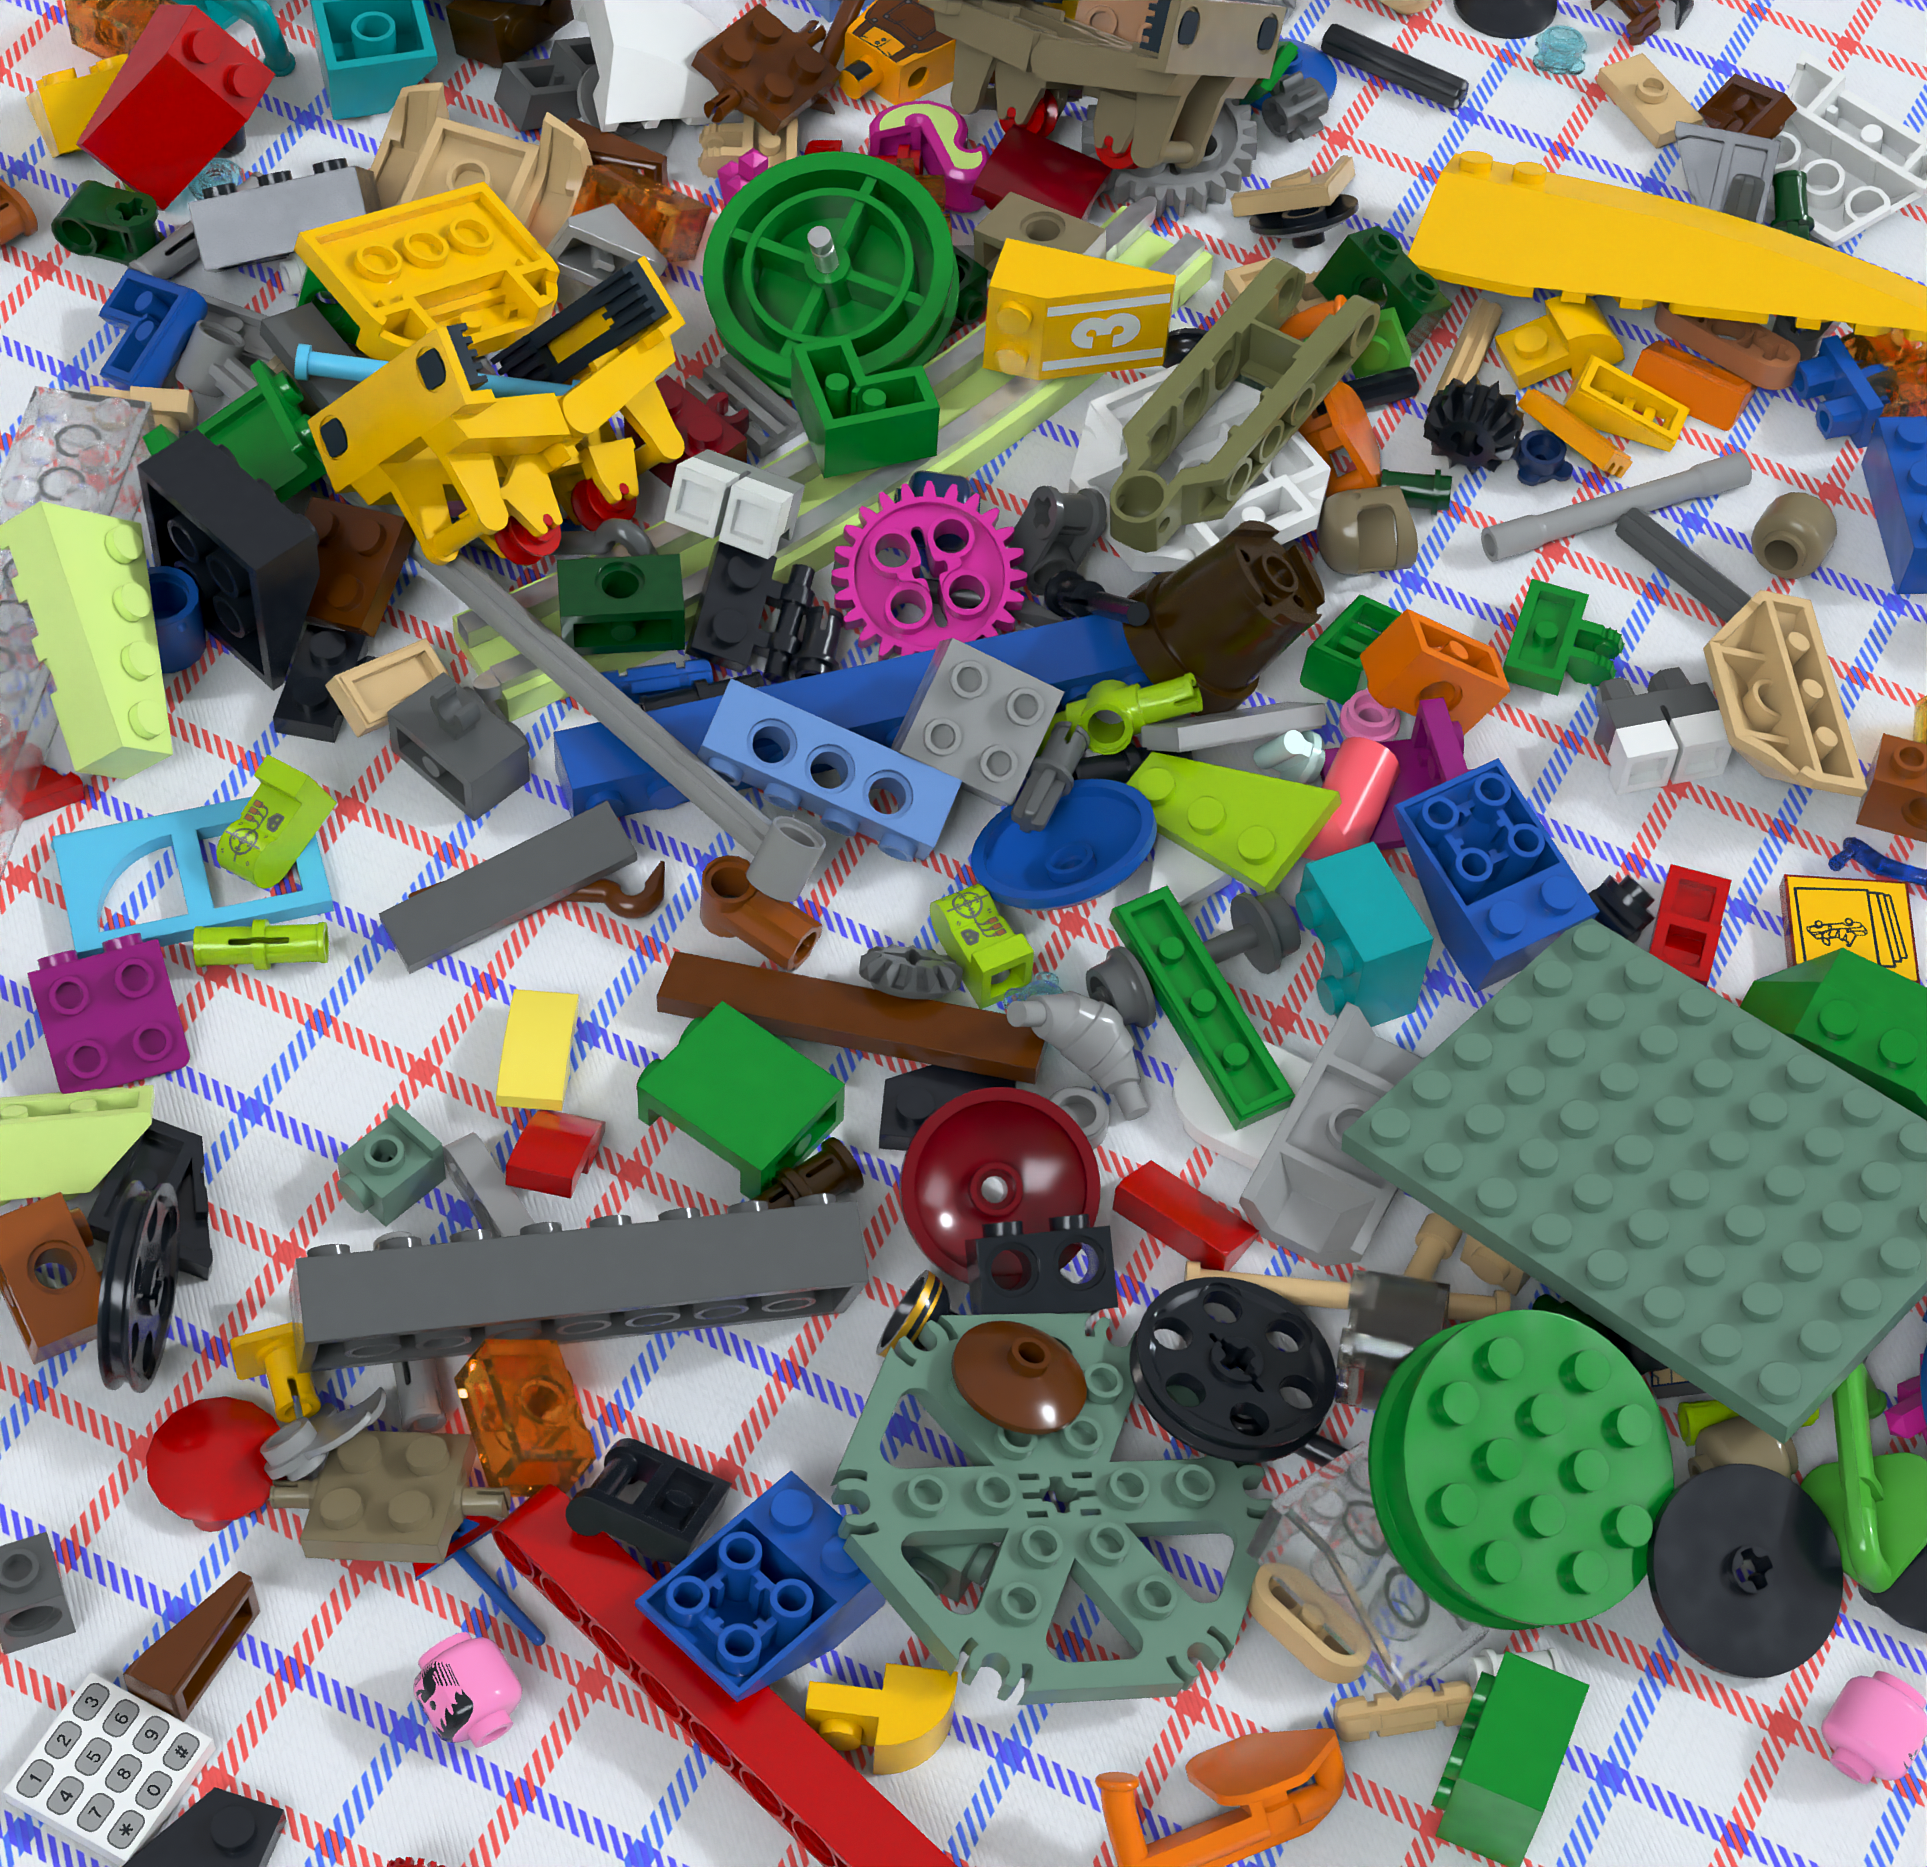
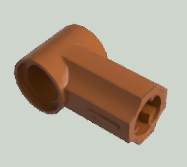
M726 855L715 858L708 863L702 874L700 919L703 926L710 933L719 937L739 938L787 972L792 968L797 970L810 956L813 947L821 937L822 924L790 902L774 899L756 889L746 877V872L751 864L748 860L739 856ZM724 895H732V896H735V897H737V898H733V899H732V898H724V897H722V896H724Z

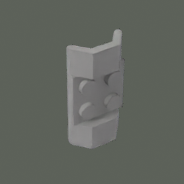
M1346 1002L1239 1200L1240 1206L1255 1228L1259 1230L1261 1237L1320 1266L1360 1262L1399 1189L1341 1150L1343 1132L1426 1058H1422L1376 1036L1360 1008L1349 1002Z

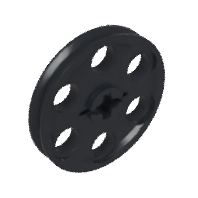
M138 1179L132 1181L120 1200L113 1220L102 1271L97 1321L99 1370L102 1381L109 1390H117L126 1382L129 1383L134 1392H145L152 1384L163 1357L175 1302L180 1254L179 1207L175 1190L170 1183L163 1182L154 1190H149L145 1181Z
M1203 1277L1184 1281L1170 1287L1149 1305L1131 1343L1129 1358L1131 1378L1146 1410L1174 1438L1196 1451L1218 1459L1240 1463H1262L1274 1461L1295 1453L1304 1447L1318 1432L1334 1400L1337 1385L1335 1363L1331 1350L1319 1329L1298 1307L1281 1295L1244 1280L1226 1277ZM1209 1303L1221 1304L1234 1314L1236 1321L1233 1323L1218 1322L1206 1313L1203 1306ZM1168 1329L1176 1332L1184 1339L1187 1348L1182 1350L1166 1348L1155 1338L1154 1331ZM1281 1332L1288 1335L1297 1344L1298 1351L1284 1352L1276 1349L1268 1341L1266 1333ZM1181 1385L1189 1388L1196 1394L1200 1404L1193 1407L1180 1405L1170 1398L1166 1387ZM1293 1387L1301 1390L1310 1398L1313 1406L1300 1409L1290 1405L1281 1396L1280 1389ZM1241 1414L1253 1418L1261 1426L1263 1434L1254 1437L1244 1435L1232 1425L1230 1417Z

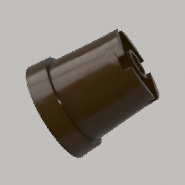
M1256 520L1241 523L1222 540L1175 572L1159 573L1127 596L1128 599L1143 602L1149 609V618L1145 624L1133 626L1122 623L1127 643L1134 658L1153 684L1175 679L1189 672L1193 673L1196 679V686L1192 687L1193 689L1199 687L1203 703L1202 711L1191 712L1195 716L1236 710L1255 691L1260 675L1302 633L1319 621L1322 614H1317V608L1325 603V594L1313 565L1295 544L1286 550L1275 541L1273 537L1280 531L1267 523Z

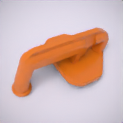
M1337 295L1334 300L1312 306L1289 317L1278 330L1301 341L1309 337L1329 313L1335 315L1347 299L1344 295ZM1339 380L1323 399L1328 413L1319 416L1317 409H1315L1298 429L1300 434L1331 468L1325 494L1327 498L1342 491L1381 486L1380 449L1369 418L1356 392L1349 385ZM1345 448L1357 469L1338 477L1330 454Z
M1332 1728L1253 1733L1241 1736L1199 1753L1190 1759L1185 1766L1189 1782L1215 1802L1224 1806L1240 1807L1149 1844L1145 1842L1135 1805L1134 1789L1140 1784L1138 1777L1124 1772H1106L1099 1774L1095 1778L1097 1787L1101 1789L1103 1815L1118 1867H1224L1312 1831L1329 1814L1342 1796L1346 1782V1773L1337 1734ZM1314 1775L1315 1783L1287 1794L1286 1791L1306 1783Z

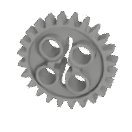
M1225 99L1206 145L1203 160L1197 167L1181 169L1175 165L1178 175H1173L1170 172L1169 163H1161L1155 168L1113 169L1108 185L1103 191L1114 188V203L1116 204L1124 202L1129 197L1134 199V203L1144 197H1155L1157 200L1156 217L1162 216L1166 206H1173L1177 215L1184 217L1185 207L1188 204H1193L1197 210L1204 213L1206 212V201L1209 197L1220 204H1224L1226 201V189L1239 192L1241 190L1242 177L1251 176L1252 161L1256 160L1258 139H1256L1257 121L1250 120L1251 106L1239 105V99ZM1088 105L1087 121H1082V153L1101 161L1097 156L1094 146L1093 120L1097 105Z

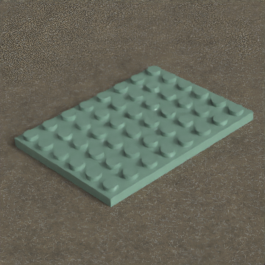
M1592 918L1566 930L1345 1130L1342 1135L1341 1150L1782 1444H1785L1927 1293V1121Z

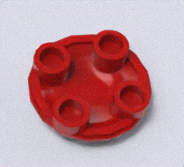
M227 1396L197 1400L173 1412L154 1433L146 1454L148 1483L160 1504L179 1517L192 1520L194 1525L202 1531H221L233 1520H237L262 1507L270 1498V1487L274 1486L272 1483L274 1479H270L264 1470L267 1461L261 1454L260 1448L267 1439L280 1430V1427L272 1415L250 1401ZM287 1476L281 1477L279 1479L287 1480Z

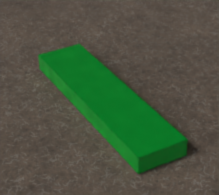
M1168 885L1113 908L1109 921L1124 946L1135 956L1143 968L1154 996L1235 1131L1290 1107L1295 1098L1294 1092Z

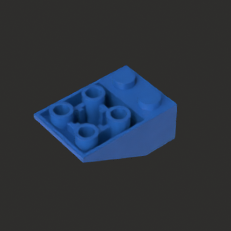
M1499 758L1394 805L1393 813L1441 941L1474 993L1522 971L1566 930L1591 918L1595 919L1600 912Z
M789 1471L635 1600V1607L738 1703L835 1649L885 1605L886 1599L843 1549L846 1539L840 1538L838 1534V1528L843 1517L793 1471Z

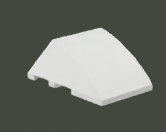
M571 0L575 20L586 22L588 25L600 77L593 92V99L601 132L616 131L619 123L642 121L641 124L644 129L657 128L660 120L679 118L689 126L715 124L711 121L714 114L709 118L706 117L704 104L719 93L713 84L691 64L698 50L722 32L719 27L704 15L679 0ZM734 110L719 123L742 122L743 113Z
M1802 49L1789 88L1784 92L1797 107V110L1785 121L1783 130L1773 138L1774 140L1781 141L1774 175L1786 170H1799L1807 174L1808 216L1812 217L1815 222L1814 229L1809 233L1828 246L1835 248L1927 193V138L1845 89L1846 75ZM1771 184L1766 207L1774 211V187Z

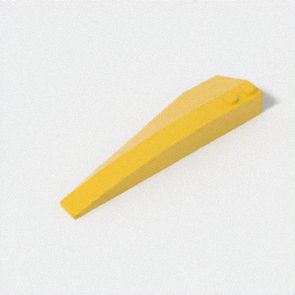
M1480 151L1455 153L1441 171L1408 253V257L1420 270L1430 274L1436 280L1511 296L1533 298L1534 288L1562 291L1561 301L1585 304L1586 296H1613L1614 300L1619 303V308L1634 310L1654 307L1658 302L1669 303L1668 310L1672 314L1767 324L1769 314L1796 317V328L1820 330L1821 323L1831 321L1844 322L1853 329L1855 335L1873 337L1887 334L1892 328L1903 329V336L1907 340L1927 343V287L1835 249L1739 217L1667 197L1547 172L1545 166L1534 162H1518L1512 165L1493 161L1491 155Z

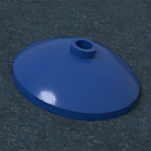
M1106 779L1074 780L1072 790L1068 795L1060 798L1046 827L1040 832L1032 830L1031 833H1025L1020 830L1019 824L1011 820V811L1016 801L1012 806H1007L988 822L977 837L971 853V865L977 883L984 886L992 899L1002 904L1031 911H1051L1074 907L1112 891L1125 882L1139 868L1155 842L1157 834L1156 818L1148 799L1132 786Z

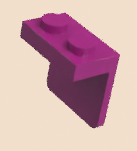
M1444 697L1420 700L1411 739L1379 742L1396 756L1400 767L1399 776L1368 842L1374 841L1379 850L1406 847L1392 810L1394 805L1473 770L1467 769L1463 757L1464 735L1462 727L1458 721H1451ZM1339 747L1324 750L1325 762L1320 772L1322 782H1324Z
M141 933L121 936L103 942L104 953L78 959L76 950L49 955L37 960L40 970L27 973L58 1086L63 1094L120 1086L182 1069L189 1062L190 1052L158 939L143 942Z

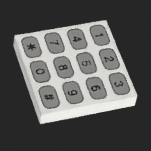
M90 1672L3 1790V1794L7 1803L122 1867L152 1841L216 1748L213 1738L99 1675Z

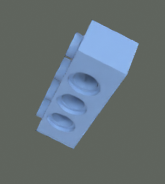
M732 678L728 683L697 754V757L729 785L738 786L743 781L763 790L764 799L777 807L789 811H797L799 807H802L822 816L820 822L828 829L851 837L855 836L856 832L879 841L878 848L885 854L906 862H912L914 857L924 861L934 849L962 783V780ZM761 738L771 739L781 747L784 759L776 763L764 762L754 753L752 743ZM816 764L832 766L839 773L841 785L832 789L819 786L811 776V767ZM874 789L889 791L897 801L898 812L882 814L876 811L870 804L869 791Z

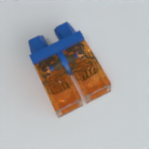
M1892 328L1889 333L1877 335V337L1855 335L1852 332L1841 338L1838 335L1823 338L1818 356L1797 364L1794 382L1791 386L1800 400H1807L1822 395L1826 399V401L1819 402L1815 414L1817 427L1826 440L1849 435L1857 449L1867 447L1878 417L1927 416V343L1921 342L1922 346L1916 348L1918 342L1907 340L1903 336V329Z

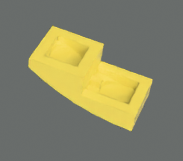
M514 989L500 1061L496 1106L562 1111L570 1076V1051L578 1019L579 994Z

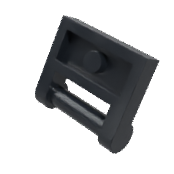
M624 1438L615 1442L604 1459V1470L591 1487L584 1488L576 1493L566 1507L565 1516L572 1530L580 1535L594 1536L603 1531L634 1545L642 1555L649 1559L678 1565L693 1552L722 1509L732 1483L632 1438ZM639 1480L647 1483L633 1504L618 1498L627 1485L634 1484Z

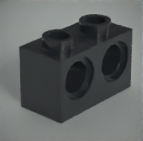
M1089 1214L1048 1218L1049 1232L1024 1234L1022 1221L982 1224L983 1238L965 1240L972 1315L1061 1314L1118 1308L1110 1225L1090 1227ZM1070 1244L1079 1246L1088 1258V1270L1085 1276L1076 1283H1072L1063 1277L1058 1264L1061 1252ZM1005 1250L1015 1254L1022 1265L1021 1279L1010 1290L999 1287L991 1273L993 1260L999 1253Z

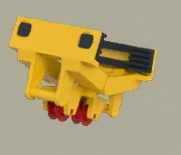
M643 256L615 272L581 298L490 359L493 365L498 362L501 364L502 367L497 370L500 376L506 373L508 377L572 385L573 379L582 380L562 396H555V393L495 398L492 389L476 390L487 383L488 379L486 375L478 376L477 372L483 369L481 362L473 363L472 359L478 356L476 349L468 350L467 346L473 343L471 336L463 337L462 333L468 330L466 323L434 329L311 417L307 422L335 494L358 492L368 506L398 504L417 537L425 557L431 563L437 566H444L457 557L460 548L479 537L500 558H507L516 565L529 566L536 564L543 556L552 554L559 547L561 540L560 525L563 519L556 499L575 525H583L589 531H596L598 526L611 518L630 521L636 512V497L639 495L637 477L660 462L671 463L683 455L685 449L684 441L674 425L654 379L676 361L670 335L685 325L686 322L647 258ZM617 411H620L646 444L634 451L636 447L632 437L617 440L608 419ZM447 501H463L467 510L458 515L460 520L452 524Z

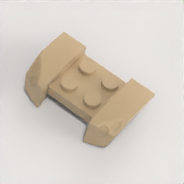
M434 82L407 86L401 89L370 171L374 172L382 210L484 181L546 250L568 217L585 212L593 163L585 139L549 112L546 113L543 120L540 145L449 120V112L444 95V83Z

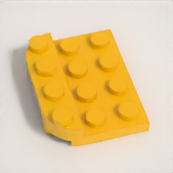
M484 181L300 232L294 248L298 256L361 328L356 346L366 356L376 360L391 361L434 329L466 323L468 330L463 332L462 335L463 337L471 336L473 343L467 346L468 350L476 349L478 353L476 357L505 349L549 320L558 298L556 282L560 270L557 264Z

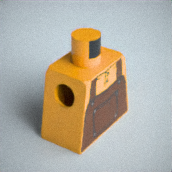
M875 0L848 27L845 33L844 69L840 71L841 75L838 78L840 87L852 99H859L872 90L893 105L912 102L953 81L956 39L936 31L934 10L919 4V0Z

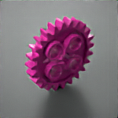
M932 481L926 482L922 497H915L911 488L905 483L902 484L901 499L897 503H894L884 492L879 493L878 505L880 512L878 514L864 506L859 508L858 518L864 527L863 529L846 524L843 537L853 547L836 546L834 560L846 567L832 570L831 584L846 588L834 595L835 608H853L843 618L844 629L851 630L861 626L864 628L858 638V647L860 649L869 647L875 642L879 643L878 661L889 659L893 653L905 656L937 649L940 641L949 638L965 643L997 636L998 633L994 628L1012 632L1015 619L1006 610H1022L1024 596L1012 589L1025 586L1027 580V572L1012 568L1023 562L1024 550L1023 548H1006L1014 538L1015 529L1013 526L996 530L994 527L999 519L1000 510L996 507L981 515L978 512L980 499L978 493L973 494L963 504L957 501L958 490L955 484L949 487L943 498L936 497ZM913 530L921 531L926 546V557L930 574L933 578H939L937 599L947 621L945 627H939L936 624L928 583L925 578H919L921 558L916 543L911 536ZM952 533L963 539L966 546L959 552L947 553L940 550L934 541L943 534ZM886 548H897L906 554L908 560L899 567L890 568L880 563L876 555ZM969 589L977 593L982 602L973 609H962L952 603L950 596L957 590ZM902 603H911L919 607L924 616L915 623L905 624L899 622L891 611Z

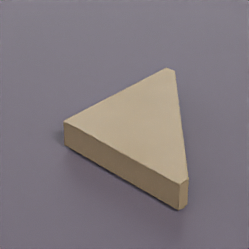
M1343 155L1328 172L1311 177L1310 169L1307 168L1272 180V183H1270L1271 188L1236 192L1231 197L1234 217L1331 205L1356 175L1353 158Z

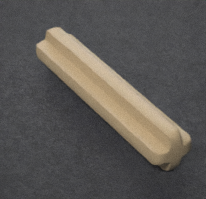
M1484 298L1474 302L1433 396L1437 394L1438 390H1444L1445 386L1449 385L1453 378L1467 384L1475 374L1477 376L1500 324V317L1503 311L1497 302L1489 303Z

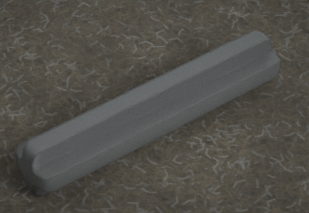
M1631 508L1618 520L1615 532L1620 539L1726 623L1752 598L1641 509Z

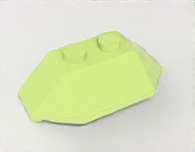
M134 1086L128 1089L124 1087L104 1088L68 1094L57 1092L0 1098V1206L14 1199L36 1197L44 1199L59 1192L62 1193L64 1200L68 1201L77 1197L80 1193L91 1192L152 1124L155 1101L154 1086Z

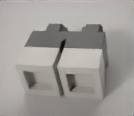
M1680 667L1659 670L1655 675L1651 676L1647 688L1648 693L1635 695L1629 681L1623 677L1604 680L1599 684L1595 698L1599 721L1593 739L1597 745H1604L1612 766L1608 777L1616 795L1667 786L1669 778L1672 784H1678L1724 774L1733 747L1728 742L1719 705L1707 682L1691 685Z

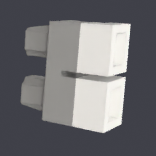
M707 449L677 464L664 521L712 539L720 535V542L769 559L776 553L780 537L789 541L792 540L805 485Z

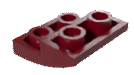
M1013 124L983 167L973 186L971 195L985 200V206L993 210L1009 192H1013L1087 222L1093 202L1107 187L1113 169L1103 164L1102 161Z

